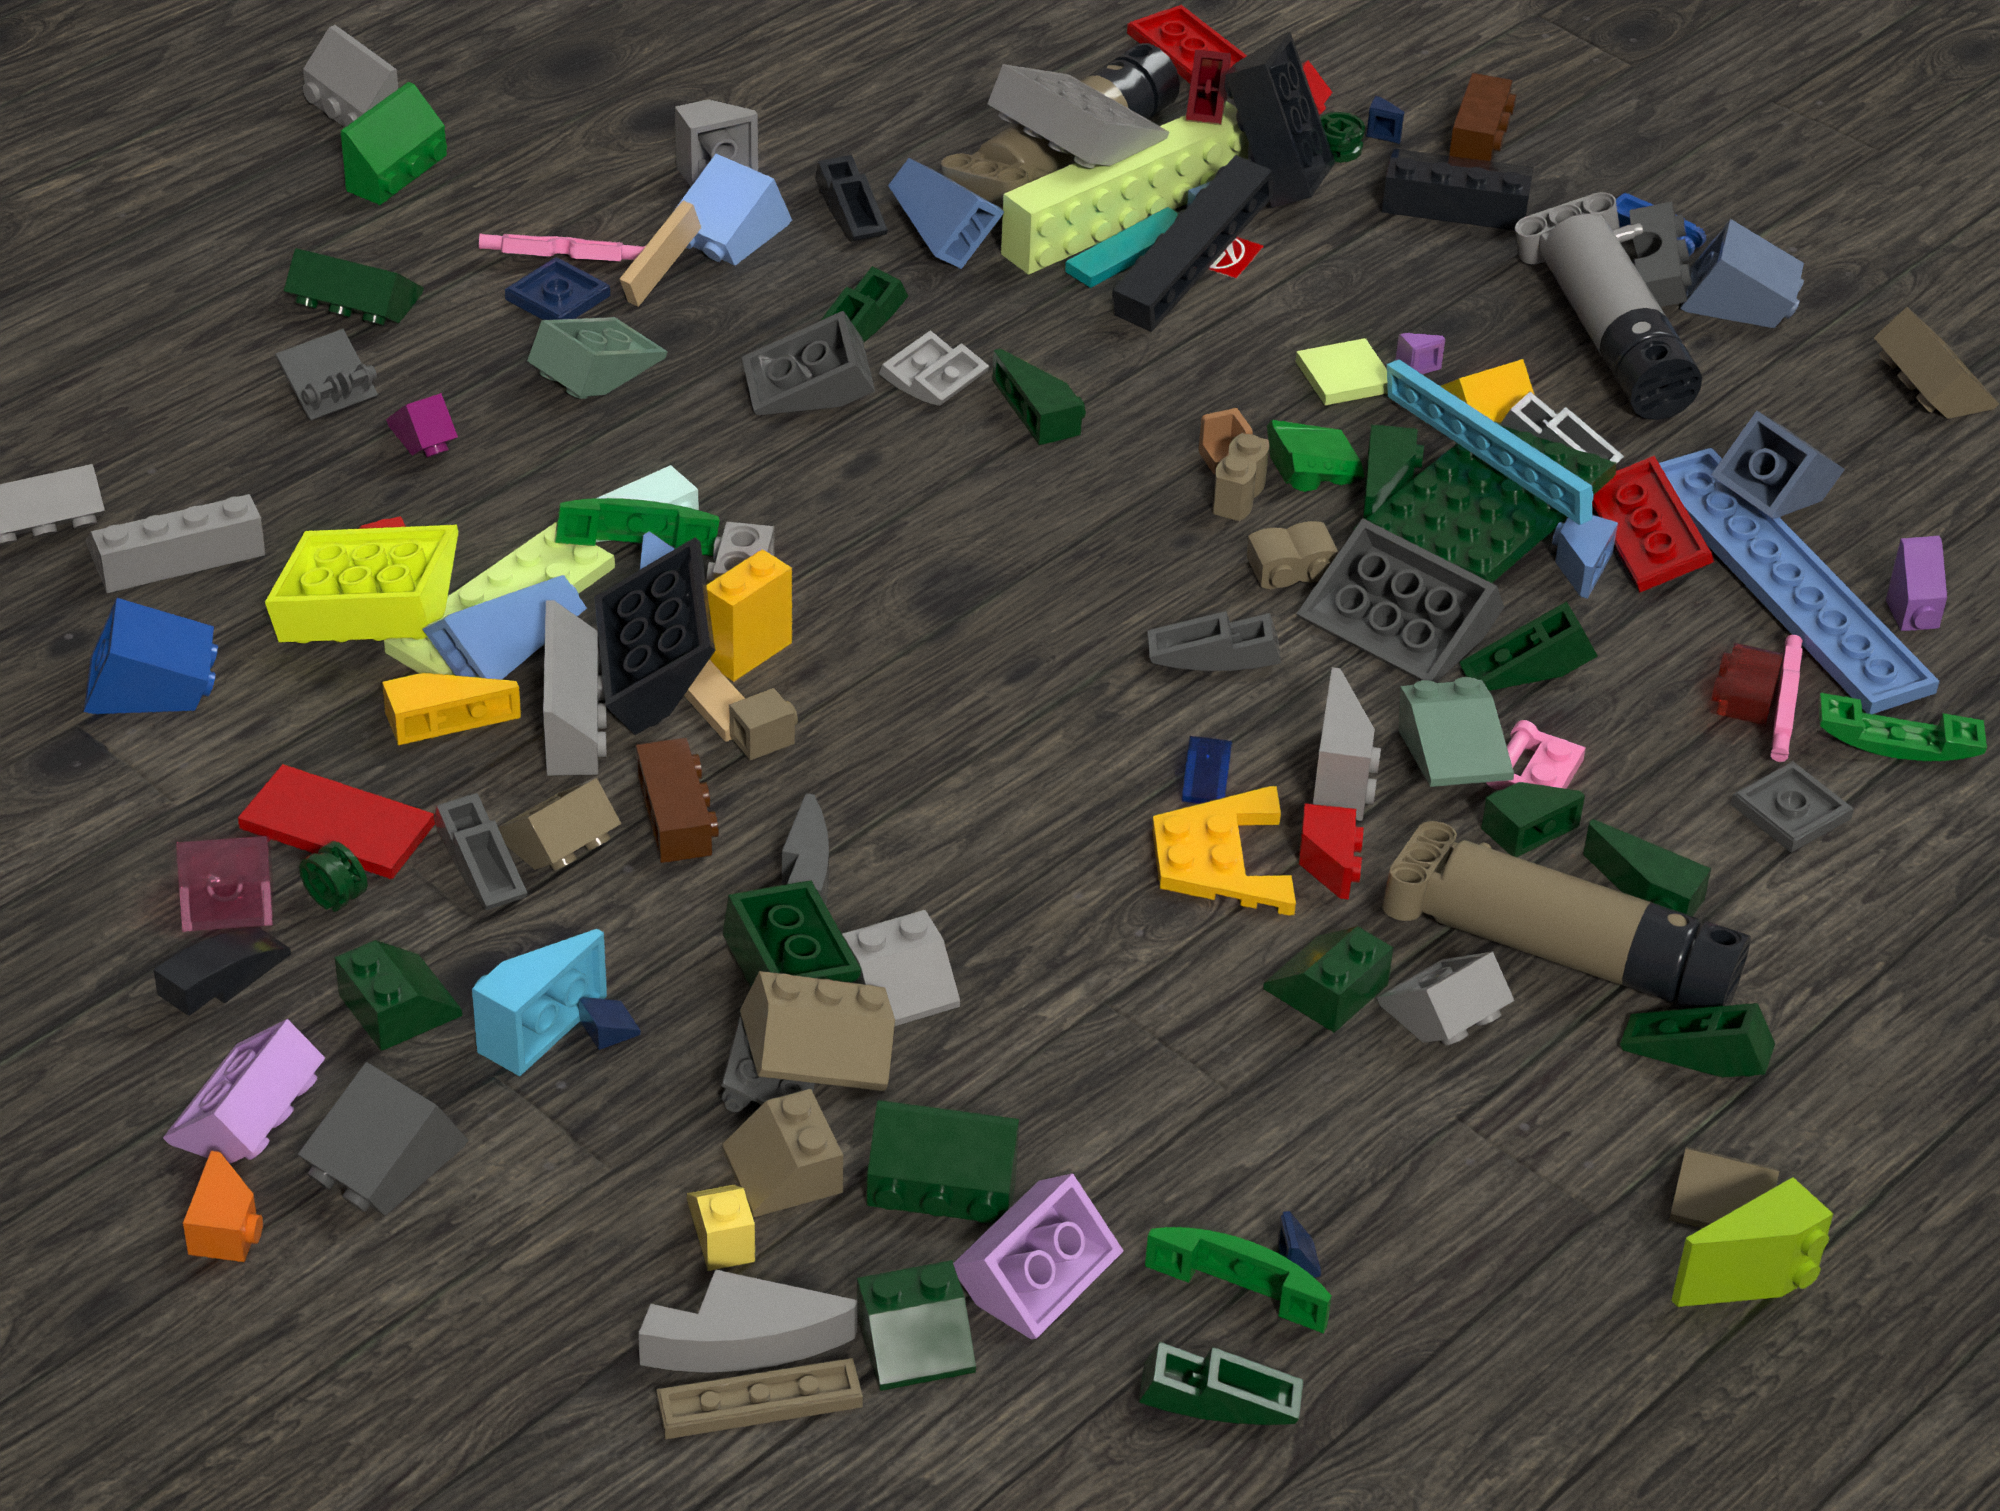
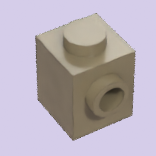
M774 688L729 704L730 737L750 761L795 744V725L798 723L796 710L792 703L789 701L785 702Z

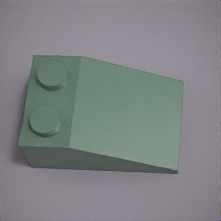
M615 317L542 320L527 361L540 369L539 373L543 377L552 381H558L567 387L566 391L570 395L580 399H587L588 396L606 395L665 359L668 351Z
M1462 677L1456 679L1455 682L1436 683L1422 680L1414 685L1400 686L1399 733L1430 787L1514 780V771L1495 703L1482 680Z

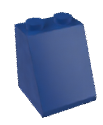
M116 598L90 658L84 712L90 714L195 711L202 695L207 697L210 695L216 674L210 671L218 651V645L212 644L214 626Z

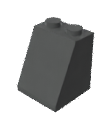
M366 1062L298 1155L311 1167L307 1175L319 1185L330 1190L335 1184L345 1190L342 1197L358 1210L365 1213L371 1207L386 1216L463 1149L469 1140L436 1104Z

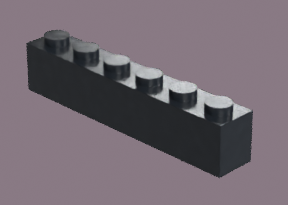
M1237 155L1226 166H1222L1209 185L1198 192L1195 200L1188 208L1177 215L1175 222L1168 230L1157 237L1154 245L1147 253L1136 260L1134 267L1127 275L1115 283L1112 290L1115 316L1152 332L1273 197L1272 170Z

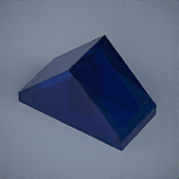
M1190 736L1182 802L1202 804L1226 797L1233 752L1232 741Z

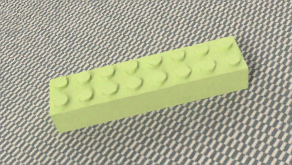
M1228 101L1226 102L1221 125L1186 121V115L1161 125L1160 127L1169 131L1167 139L1114 165L1095 164L1094 168H1088L1074 163L1004 193L1001 255L1029 275L1101 243L1166 207L1174 210L1188 203V191L1212 181L1218 170L1222 166H1226L1235 155L1248 160L1249 142L1246 133L1242 132L1237 124V108Z

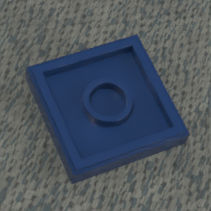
M557 257L505 289V300L542 320L576 319L611 296L609 284Z

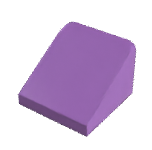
M1399 334L1396 360H1401L1421 374L1440 370L1442 367L1445 338L1439 335Z

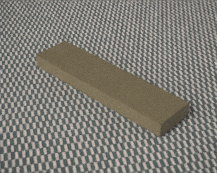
M849 1358L657 1389V1402L665 1439H672L862 1408L863 1395L854 1360Z

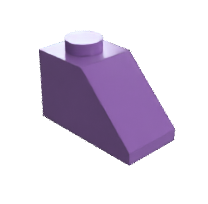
M1940 536L1901 538L1886 602L1901 631L1939 628L1947 600L1942 540Z

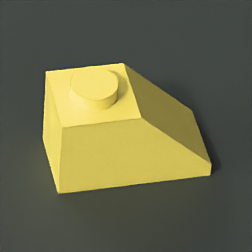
M729 1185L687 1193L688 1205L707 1270L711 1271L755 1262V1224L744 1188Z

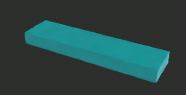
M1169 207L1164 208L1067 260L1065 272L1088 287H1094L1134 265L1136 260L1140 256H1144L1154 245L1157 237L1161 233H1165L1175 222L1179 213Z

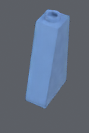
M911 158L907 159L888 185L934 256L960 269L963 268L1004 214L1000 207Z
M564 575L449 614L428 624L423 628V631L455 676L502 680L545 644L546 600H555L576 616L580 615L587 607L580 599L576 588L569 583Z

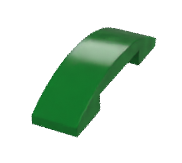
M624 498L573 500L559 504L554 540L555 543L595 546L596 539L643 543V535L650 531L668 545H672L674 549L696 537L701 543L702 555L713 556L720 519L719 516L700 510L648 500Z
M1820 693L1818 697L1820 727L1839 740L1867 752L1897 759L1949 761L1983 755L1987 749L1984 720L1943 713L1939 724L1932 725L1862 713L1861 699Z
M1185 1227L1152 1228L1147 1238L1145 1267L1187 1283L1191 1281L1194 1273L1198 1270L1279 1300V1317L1324 1334L1328 1325L1332 1295L1311 1274L1286 1257L1254 1242L1216 1231Z

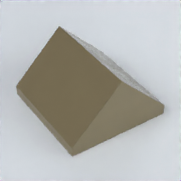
M1686 1147L1669 1220L1704 1228L1775 1188L1780 1171L1777 1168Z

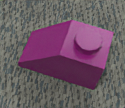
M442 393L406 404L386 419L389 428L412 456L425 452L427 458L442 454L449 450L447 444L458 438Z

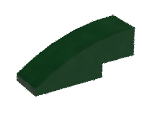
M872 266L854 290L847 286L821 320L844 311L861 335L864 343L895 314L908 298V294L901 280Z
M1158 1342L1144 1363L1138 1402L1164 1411L1205 1420L1236 1424L1289 1425L1296 1424L1299 1420L1303 1379L1214 1347L1203 1358Z

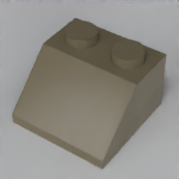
M594 778L556 793L498 828L506 846L534 870L551 865L555 871L576 860L574 851L584 845L589 851L610 840L611 837L608 831L620 825L621 822L598 779Z
M811 1089L765 1101L722 1144V1151L739 1187L744 1188L753 1218L843 1193V1153Z

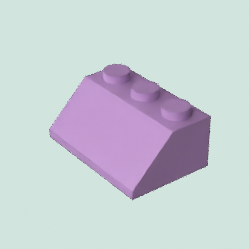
M288 1019L237 1043L164 1135L163 1139L169 1145L205 1158L209 1157L211 1151L221 1152L229 1164L244 1157L248 1160L255 1158L268 1145L269 1139L266 1136L270 1130L283 1123L293 1112L294 1108L290 1104L295 1097L305 1093L315 1083L317 1076L314 1072L324 1061L325 1057Z
M1072 1173L1038 1181L953 1264L958 1279L978 1307L1029 1339H1037L1124 1250Z

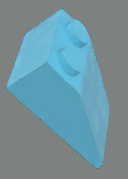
M594 929L501 962L488 975L482 976L472 988L477 1053L521 1076L580 1022L579 999H605L607 997L604 932Z

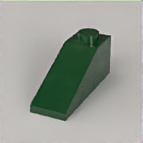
M1001 348L993 350L992 381L1038 445L1081 435L1082 419L1085 418L1086 414L1085 405L1082 398L1076 396L1066 382Z
M1371 424L1363 519L1373 514L1383 503L1413 480L1414 468H1422L1424 445H1417L1418 429Z
M1566 601L1459 663L1467 677L1482 680L1487 689L1492 691L1563 677L1598 657Z
M1595 819L1589 822L1583 855L1622 893L1694 916L1705 900L1711 868Z
M1758 1003L1631 1014L1620 1045L1623 1051L1725 1078L1764 1075L1775 1046V1041Z

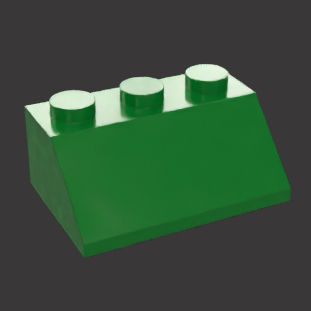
M411 82L404 84L341 130L346 191L378 205L383 204L447 156L445 125L417 87Z

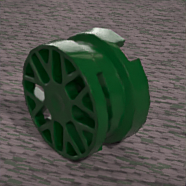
M1331 112L1322 115L1320 119L1335 162H1350L1361 156L1363 150V142L1361 140L1365 132L1364 122L1350 113Z
M331 841L319 849L318 854L309 855L299 865L300 877L306 890L318 905L325 910L333 907V912L339 911L348 904L349 899L358 898L367 890V877L357 857L339 842Z

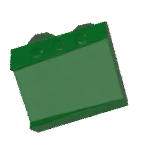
M1271 420L1267 424L1270 458L1285 483H1290L1293 488L1307 492L1316 490L1323 481L1345 485L1351 484L1358 479H1364L1362 463L1342 430Z

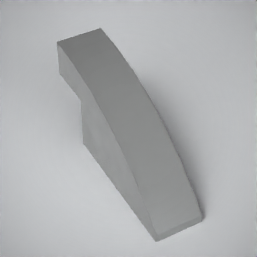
M715 1270L698 1314L650 1304L639 1331L640 1365L672 1371L712 1373L773 1367L809 1358L855 1339L857 1333V1300Z

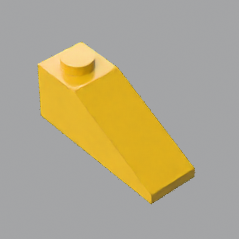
M420 673L382 682L385 714L398 745L521 718L520 694L517 681Z

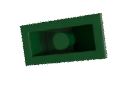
M1517 782L1503 790H1497L1486 797L1481 829L1508 854L1519 857L1580 826L1585 795L1578 790Z

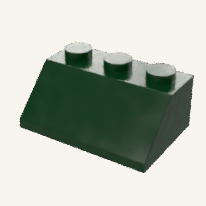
M295 248L283 291L296 297L295 304L317 309L319 303L330 306L328 310L330 313L350 318L351 313L355 312L363 314L362 320L365 322L384 326L386 320L400 323L421 297L424 287L395 272Z
M812 880L728 895L723 936L750 987H752L759 971L853 983L860 977L861 968Z
M878 1100L867 1173V1206L886 1210L930 1214L937 1217L945 1216L974 1220L981 1223H995L1012 1205L1016 1184L1019 1119Z

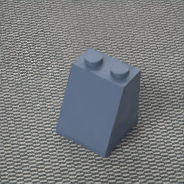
M1730 219L1690 267L1692 285L1686 286L1687 302H1682L1680 309L1688 313L1775 328L1784 317L1789 319L1799 305L1800 301L1796 298L1804 282L1801 279L1804 263Z
M1756 411L1711 476L1769 517L1775 519L1823 501L1845 469L1785 427Z

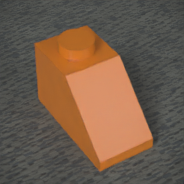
M211 1151L183 1221L188 1255L245 1262L251 1244H257L260 1240L263 1218L262 1215L256 1214L252 1191L221 1152Z

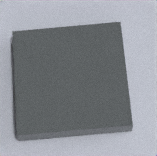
M1793 761L1735 792L1731 801V805L1791 853L1851 820L1854 810L1853 807Z

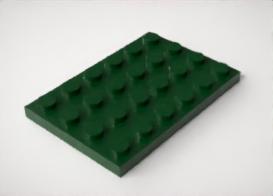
M1495 422L1592 485L1593 495L1616 475V462ZM1456 443L1383 503L1373 514L1366 517L1365 520L1493 583L1552 532L1559 522H1563L1568 517Z

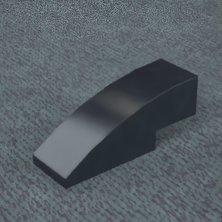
M848 155L818 161L816 182L830 212L844 233L852 241L887 235V227L866 175L859 173L853 156Z
M260 928L240 929L219 934L183 950L153 969L157 995L190 1016L214 997L224 1004L290 956L291 950L288 946Z

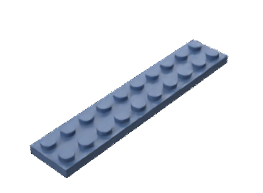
M1712 448L1659 463L1709 548L1792 635L1801 637L1803 647L1852 698L1861 699L1862 709L1867 714H1875L1937 693L1939 680L1780 517L1775 519L1769 517L1711 476L1722 460Z

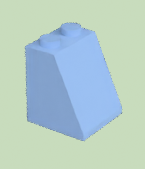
M718 154L714 155L681 200V202L684 200L694 205L701 225L700 231L686 248H697L714 261L720 262L723 260L732 265H737L787 227L792 221L774 178Z

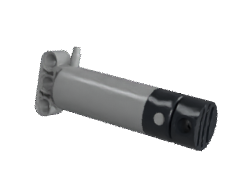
M1605 192L1594 193L1520 219L1515 226L1520 259L1527 264L1546 263L1615 380L1620 385L1633 410L1643 418L1660 420L1670 418L1684 411L1694 402L1701 390L1702 375L1620 244L1643 233L1642 225L1637 223L1620 228L1616 199L1612 194Z

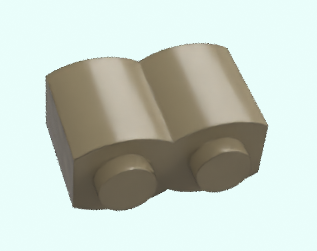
M1241 433L1231 441L1228 456L1223 458L1216 467L1212 506L1213 514L1236 521H1241L1250 514L1254 498L1263 491L1266 483L1269 441L1267 439L1259 438L1253 434Z
M1317 521L1302 522L1288 529L1266 528L1248 536L1247 559L1260 586L1266 589L1288 587L1298 581L1307 583L1319 582L1339 553L1325 524Z

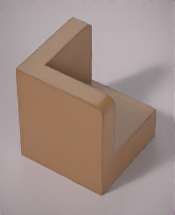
M1238 408L1206 414L1201 418L1199 454L1214 475L1219 462L1228 456L1231 441L1241 433L1253 434L1252 428Z

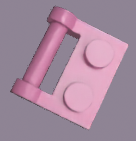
M1520 720L1513 727L1510 733L1511 740L1507 745L1512 767L1515 766L1525 748L1534 751L1535 754L1521 776L1514 774V780L1486 783L1496 790H1503L1517 782L1566 789L1584 760L1586 747L1540 732L1533 723L1527 720Z

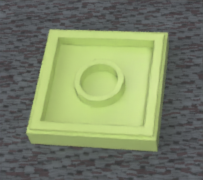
M1365 338L1301 350L1296 353L1297 365L1324 405L1388 394L1387 369Z

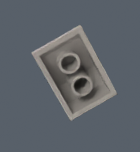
M1332 667L1313 804L1357 809L1356 820L1363 821L1365 804H1374L1377 779H1369L1368 777L1369 772L1378 774L1381 748L1373 747L1375 729L1340 668Z

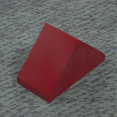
M1195 49L1186 121L1214 125L1222 124L1228 96L1224 81L1226 73L1230 70L1231 53Z

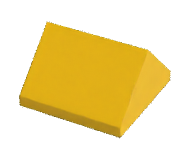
M1523 359L1441 385L1442 388L1500 424L1510 409L1529 392L1534 394Z

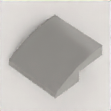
M930 330L883 363L879 375L915 398L940 406L986 373L989 365L962 343L952 349Z

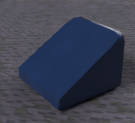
M1375 96L1369 108L1366 137L1400 144L1405 112L1382 97Z
M596 998L579 999L580 1022L599 1050L641 1035L639 1027L621 1001Z
M1290 1211L1283 1212L1280 1217L1277 1241L1280 1255L1299 1265L1314 1278L1321 1276V1269L1311 1236Z

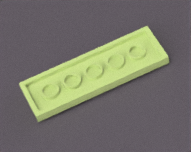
M555 522L449 595L443 617L561 575L566 577L579 594L615 568V557L597 545L555 543L554 538L557 524ZM428 637L418 640L412 638H389L384 640L386 654L419 674L431 673L455 676Z

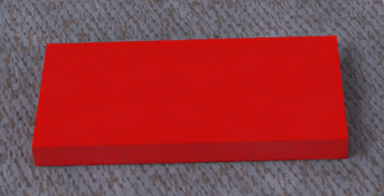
M1183 5L1127 23V34L1138 43H1149L1160 48L1170 57L1177 69L1178 75L1190 84L1195 49L1231 53L1230 68L1238 61L1247 57L1246 54Z
M1655 456L1616 471L1614 478L1594 494L1592 509L1596 516L1618 522L1614 548L1639 592L1714 562L1710 549Z
M284 764L281 765L238 817L239 829L311 853L318 854L319 849L331 841L339 842L357 857L365 871L389 879L395 877L435 825L433 813Z

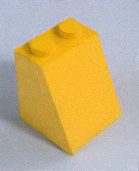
M762 549L706 585L715 644V652L710 660L724 676L734 682L792 643V567Z

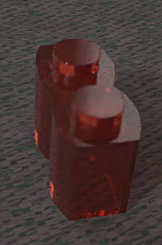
M1734 643L1732 654L1724 652L1718 673L1720 677L1716 678L1711 701L1719 702L1717 714L1766 725L1783 653Z

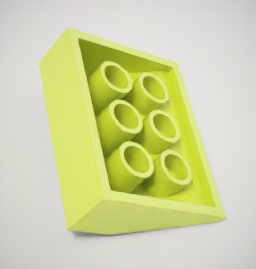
M457 525L305 531L265 601L278 641L308 643L311 641L331 640L345 642L360 639L382 641L389 638H412L418 640L428 637L423 628L441 619L445 613L459 532Z

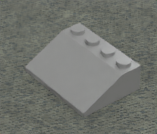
M1003 64L987 103L1000 111L998 116L1001 119L1013 124L1020 123L1024 125L1023 131L1036 138L1043 139L1044 137L1050 141L1049 147L1062 153H1072L1075 155L1074 161L1088 168H1094L1095 164L1114 165L1167 139L1169 131L1069 74Z

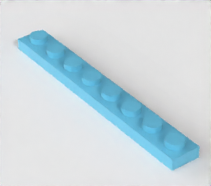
M1398 359L1387 364V389L1390 399L1577 524L1581 525L1592 520V501L1594 498L1592 485Z

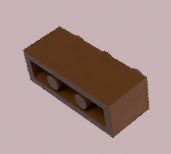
M1472 73L1453 126L1449 156L1491 161L1494 151L1501 152L1504 133L1508 131L1510 116L1513 115L1517 95L1511 94L1513 80Z
M687 738L636 745L637 778L660 862L665 863L712 856V838L719 836V829L715 811L708 812L707 808H710L708 785L706 782H699V779H702L699 755L691 754Z

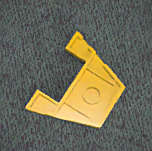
M1269 786L1153 816L1152 832L1160 889L1215 900L1216 894L1240 899L1241 906L1256 909L1258 903L1278 907V914L1295 915L1296 900L1291 875L1246 876L1238 828L1240 825L1280 824L1281 810L1277 786Z

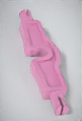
M503 234V236L479 235V249L502 250L501 252L537 256H553L560 253L568 254L571 258L635 260L645 248V246L623 245L620 242L594 241L571 237Z
M1789 635L1785 639V650L1777 696L1778 703L1771 744V757L1777 762L1786 761L1789 755L1800 678L1801 646L1803 643L1801 637L1797 635Z

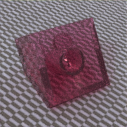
M270 837L176 842L182 932L273 925V873Z

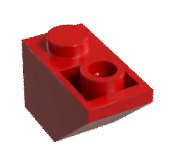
M1305 804L1299 865L1337 897L1349 900L1351 882H1360L1362 857L1354 856V852L1361 853L1364 831V827L1356 826L1357 809Z

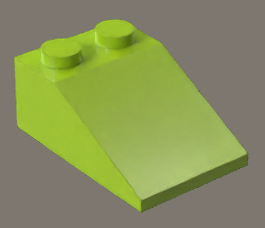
M1792 1177L1686 1238L1671 1301L1677 1307L1778 1298L1783 1297L1798 1287L1804 1289L1810 1286L1817 1279L1821 1271L1819 1265L1824 1248L1829 1241L1828 1232L1833 1213Z

